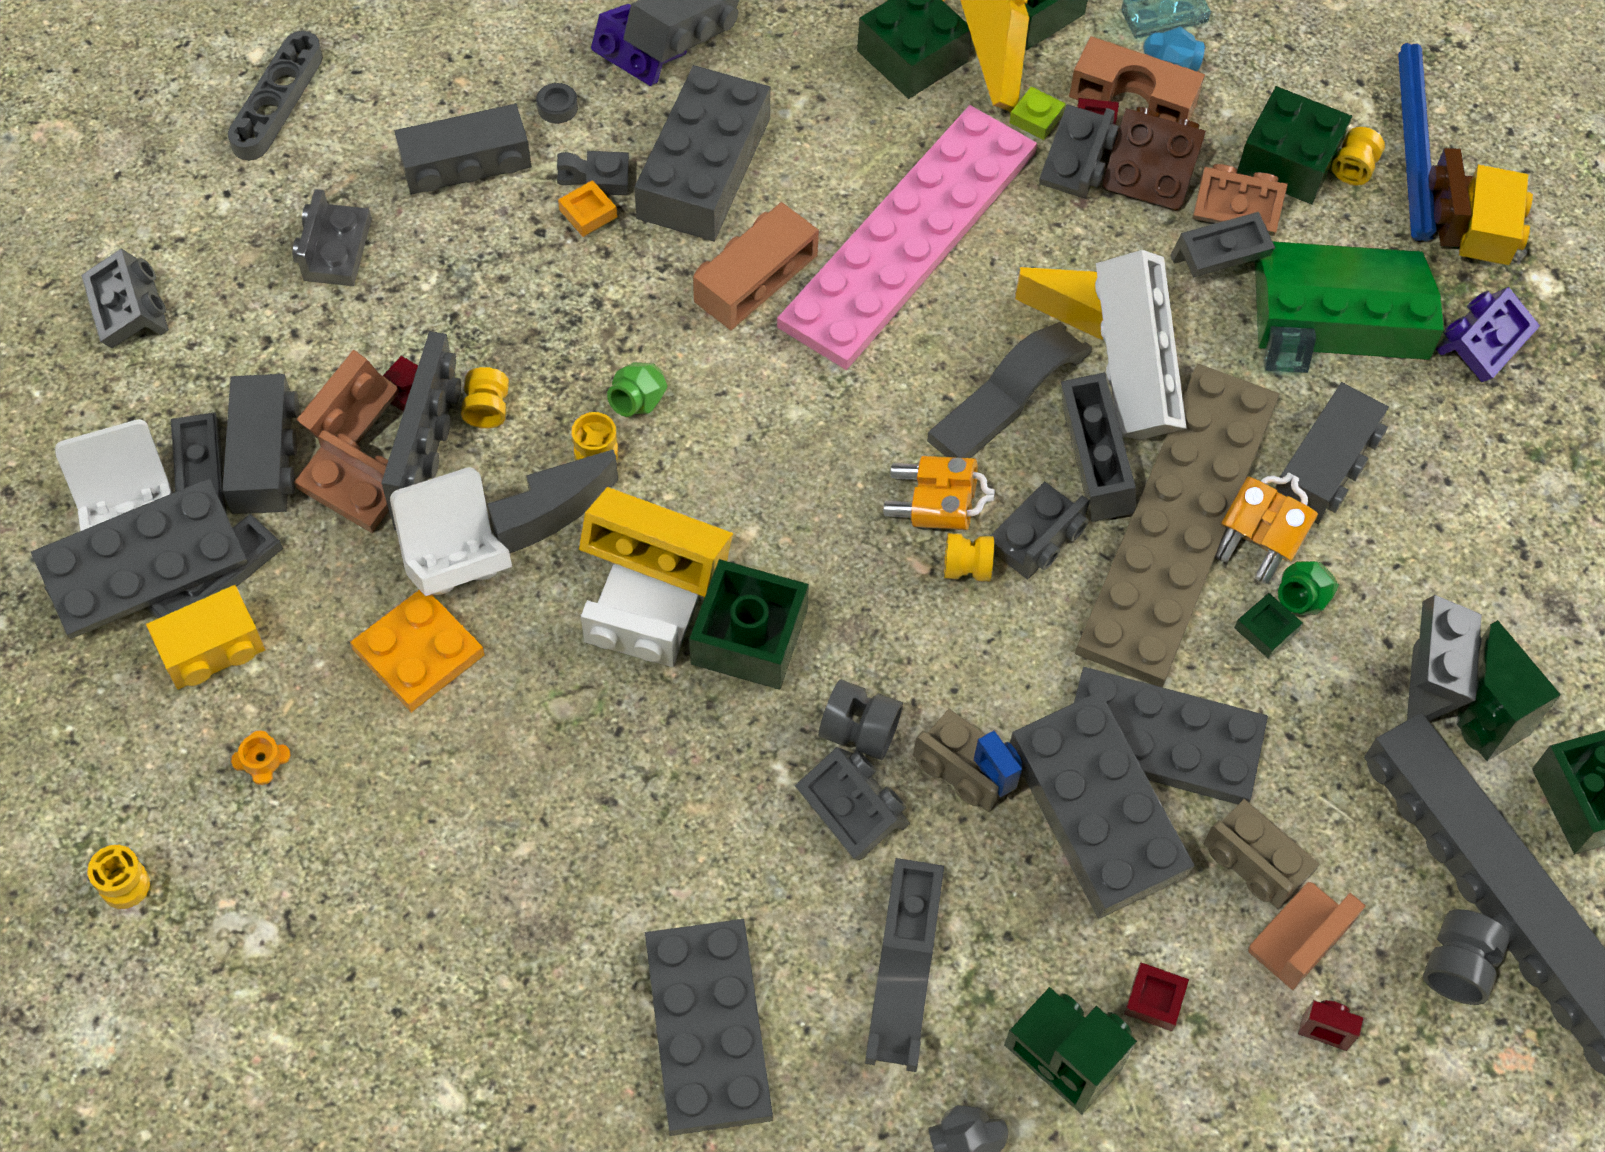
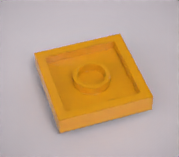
M420 590L350 641L352 650L411 713L485 656L483 646L432 594L425 596Z

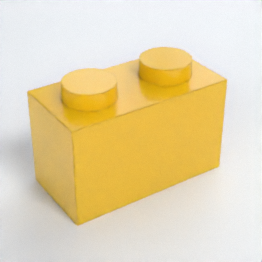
M1478 164L1467 188L1472 216L1460 240L1459 256L1510 265L1517 249H1525L1529 238L1530 225L1524 224V218L1528 216L1533 201V193L1527 192L1529 174Z
M236 585L146 624L165 668L177 690L185 686L201 684L209 679L212 674L232 665H243L251 661L256 654L266 650Z

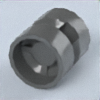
M840 679L828 700L818 736L841 746L854 742L856 750L882 761L896 732L903 710V702L879 693L872 698L867 697L865 688ZM854 715L862 716L859 724L852 720Z
M1462 909L1449 911L1444 918L1437 940L1443 946L1435 947L1431 952L1423 973L1424 982L1435 992L1450 1000L1469 1005L1484 1004L1490 996L1497 976L1494 968L1502 963L1509 944V932L1500 923L1481 913Z

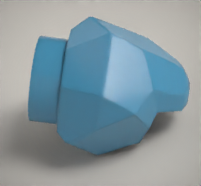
M1178 27L1164 33H1152L1145 40L1143 50L1144 54L1198 72L1203 61L1205 46L1202 41L1195 40V37L1184 28Z

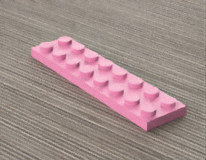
M969 105L777 317V328L847 370L1036 154L1037 142Z

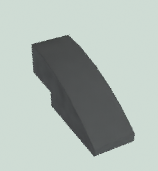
M614 450L526 475L529 491L487 503L495 537L509 550V553H512L557 533L581 517L606 487L612 488L618 481L617 461Z

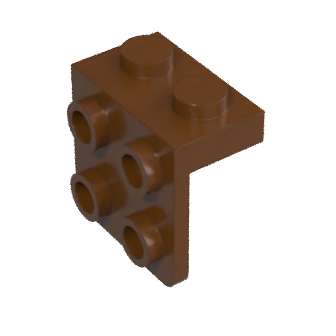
M1137 107L1136 111L1126 108L1103 179L1104 188L1109 192L1171 210H1178L1183 205L1198 155H1200L1206 131L1199 129L1200 125L1187 119L1176 118V121L1173 122L1159 118L1160 113L1148 108Z
M1444 148L1437 165H1433L1429 173V188L1434 194V220L1438 227L1440 246L1460 247L1461 237L1472 216L1467 188L1473 176H1465L1461 149Z

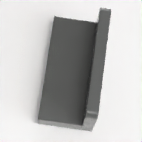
M1255 212L1181 233L1170 257L1174 264L1186 261L1194 278L1271 256L1275 246L1260 213Z

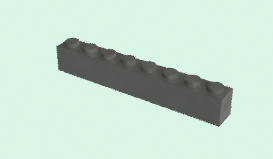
M1422 712L1375 738L1364 756L1372 777L1378 783L1386 786L1395 798L1397 808L1403 818L1409 823H1414L1426 839L1427 848L1431 855L1438 862L1444 863L1456 879L1461 895L1468 902L1475 904L1483 915L1494 919L1509 932L1510 941L1507 948L1519 962V969L1523 977L1529 984L1540 990L1550 1003L1551 1011L1556 1021L1563 1028L1570 1030L1581 1044L1584 1056L1590 1066L1605 1076V947Z

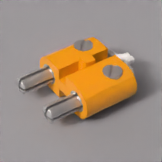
M921 456L919 464L893 463L891 465L890 473L892 478L918 480V487H915L912 502L885 501L883 512L885 516L911 518L913 527L968 530L971 516L979 514L986 502L994 501L995 489L988 488L987 479L983 474L978 473L976 458ZM978 479L980 480L981 489L986 496L982 497L978 501L977 506L972 509L971 501L975 496Z
M1287 473L1283 478L1267 476L1261 481L1247 477L1221 522V525L1226 527L1227 532L1220 542L1215 557L1219 560L1222 556L1221 561L1228 562L1241 538L1249 542L1252 541L1268 551L1255 574V578L1258 581L1261 580L1275 555L1261 583L1265 584L1269 583L1282 559L1292 562L1318 516L1315 510L1307 506L1308 497L1298 486L1299 478L1291 473ZM1291 480V488L1301 498V502L1290 496L1286 497L1280 494L1276 489L1267 484L1270 482L1286 484Z

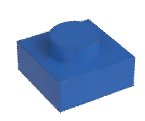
M995 730L979 738L974 761L984 775L999 787L998 795L1003 797L1017 788L1022 771L1021 758L1012 744L1002 742Z

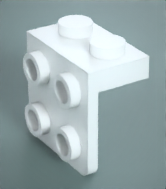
M133 420L63 440L55 446L56 457L78 509L80 531L173 493L149 427L143 420Z
M464 468L396 490L391 494L390 503L405 572L425 596L445 594L453 590L454 586L472 580L489 579L495 576L498 571L512 567L509 550L491 533L481 476L474 468Z
M614 564L598 603L587 600L581 614L584 642L600 648L635 656L646 661L674 667L700 595Z

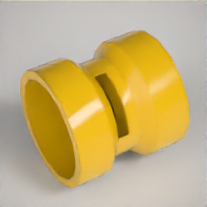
M1355 127L1349 130L1343 140L1342 149L1337 152L1332 162V171L1335 176L1349 185L1357 186L1367 183L1375 170V163L1379 161L1385 149V141L1382 136L1375 130L1367 127Z
M490 367L474 368L467 372L464 381V391L467 397L462 401L461 417L466 423L478 428H494L504 423L506 403L503 399L506 398L509 389V379L505 373Z
M589 412L577 418L571 432L575 461L609 450H614L617 461V432L613 420L600 412Z
M947 533L944 578L959 579L962 575L967 576L968 573H972V577L976 581L990 582L994 557V537L979 536L973 543L970 539H965L962 534Z
M120 844L106 846L96 852L88 864L87 875L90 883L99 892L101 898L111 907L129 909L138 905L146 897L150 889L148 872L129 847Z

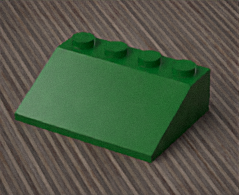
M1272 241L1275 249L1271 256L1255 260L1258 348L1266 349L1271 326L1284 327L1279 350L1296 351L1301 328H1312L1314 332L1309 352L1430 360L1444 331L1441 294L1423 251Z

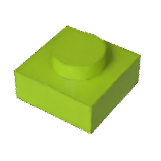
M1031 86L1011 111L1009 123L1045 140L1062 118L1066 103Z

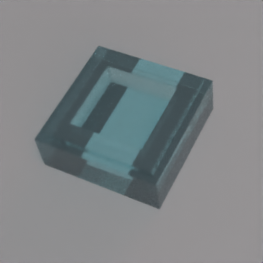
M1271 326L1263 360L1265 371L1308 373L1316 342L1315 329Z

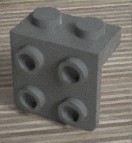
M1433 595L1422 602L1420 636L1414 644L1412 653L1407 720L1422 712L1427 720L1430 721L1475 701L1479 683L1477 672L1479 650L1482 643L1480 636L1482 614L1437 595Z

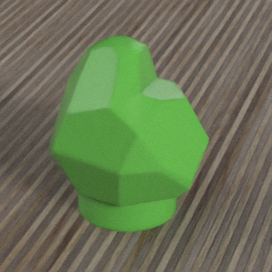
M633 362L616 371L612 386L607 392V399L612 409L624 417H630L634 414L651 413L668 387L663 371L654 363Z

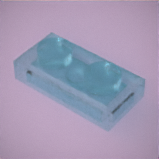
M1123 0L1121 12L1135 39L1150 36L1152 33H1164L1178 27L1186 28L1208 23L1211 10L1205 0Z

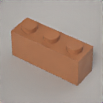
M780 202L770 212L762 213L755 220L753 226L740 237L732 238L725 246L724 251L711 262L706 261L699 266L693 276L694 302L731 331L818 256L819 229L783 202Z

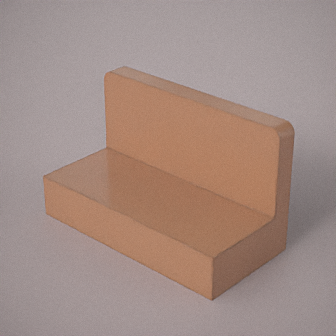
M1307 882L1250 944L1248 952L1291 990H1294L1351 927L1366 905L1351 893L1338 905L1314 883Z

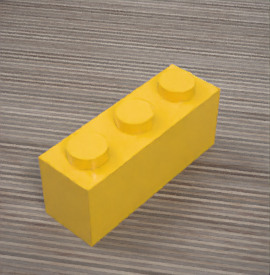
M606 487L585 512L579 550L705 597L718 560H728L733 533Z

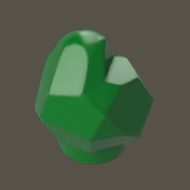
M1297 561L1283 571L1281 584L1278 588V598L1280 603L1290 612L1300 615H1317L1332 600L1339 584L1333 574L1322 563L1317 561Z

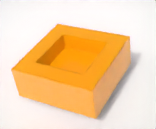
M593 180L558 199L560 212L582 237L617 218V207Z

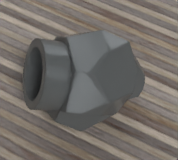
M957 1105L945 1112L941 1124L928 1128L934 1152H1000L1005 1147L1009 1135L1006 1122L1003 1119H990L986 1112L979 1107Z

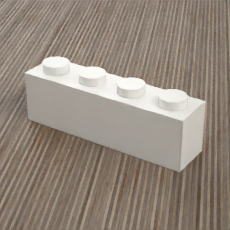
M1140 250L1096 263L1098 278L1095 282V289L1101 301L1103 316L1101 334L1106 343L1108 355L1106 375L1112 387L1114 408L1122 436L1141 440L1187 429L1164 257Z

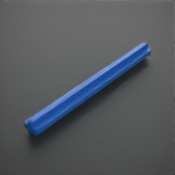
M1405 43L1401 46V51L1398 53L1410 228L1411 236L1415 241L1424 240L1427 242L1433 239V234L1436 232V223L1434 220V194L1429 188L1431 156L1422 48L1418 43L1412 45Z

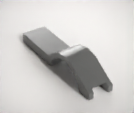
M1061 322L1031 333L1005 356L985 384L928 432L927 442L945 457H973L1021 414L1033 392L1046 377L1067 362L1072 363L1076 367L1091 353L1092 346L1087 342L1081 343L1066 331L1067 326Z
M895 858L865 1064L875 1065L876 1061L906 1065V1071L917 1072L922 1021L935 940L944 865Z

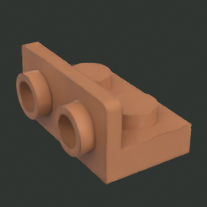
M1214 164L1212 168L1204 167L1192 219L1216 224L1259 212L1269 235L1275 236L1287 184L1278 182V177L1268 173H1254L1253 177L1237 174V169L1229 165Z
M353 349L296 420L317 439L322 430H326L334 436H337L339 433L344 434L358 444L398 395L399 389L378 373L365 357Z
M322 430L318 436L321 447L294 481L296 488L370 533H373L389 511L381 484L388 460L378 455L373 459L360 451V446L344 434L339 433L337 436H334L326 430Z

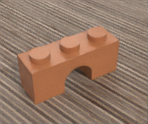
M1090 36L1074 69L1069 97L1076 100L1078 98L1111 101L1114 96L1120 93L1130 92L1142 96L1148 102V109L1160 113L1159 118L1173 122L1176 121V118L1190 120L1198 103L1205 74Z

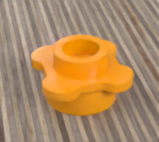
M259 730L253 732L241 742L238 752L232 755L231 763L235 770H244L250 774L255 784L265 785L271 782L273 779L272 773L278 766L289 761L291 754L286 745H277L267 732ZM260 754L265 755V759L262 761L257 760V756Z

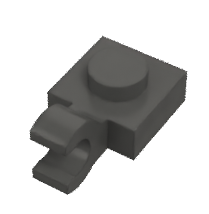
M587 151V160H583L576 154L569 152L557 154L558 184H586L593 180L606 195L628 196L629 152Z

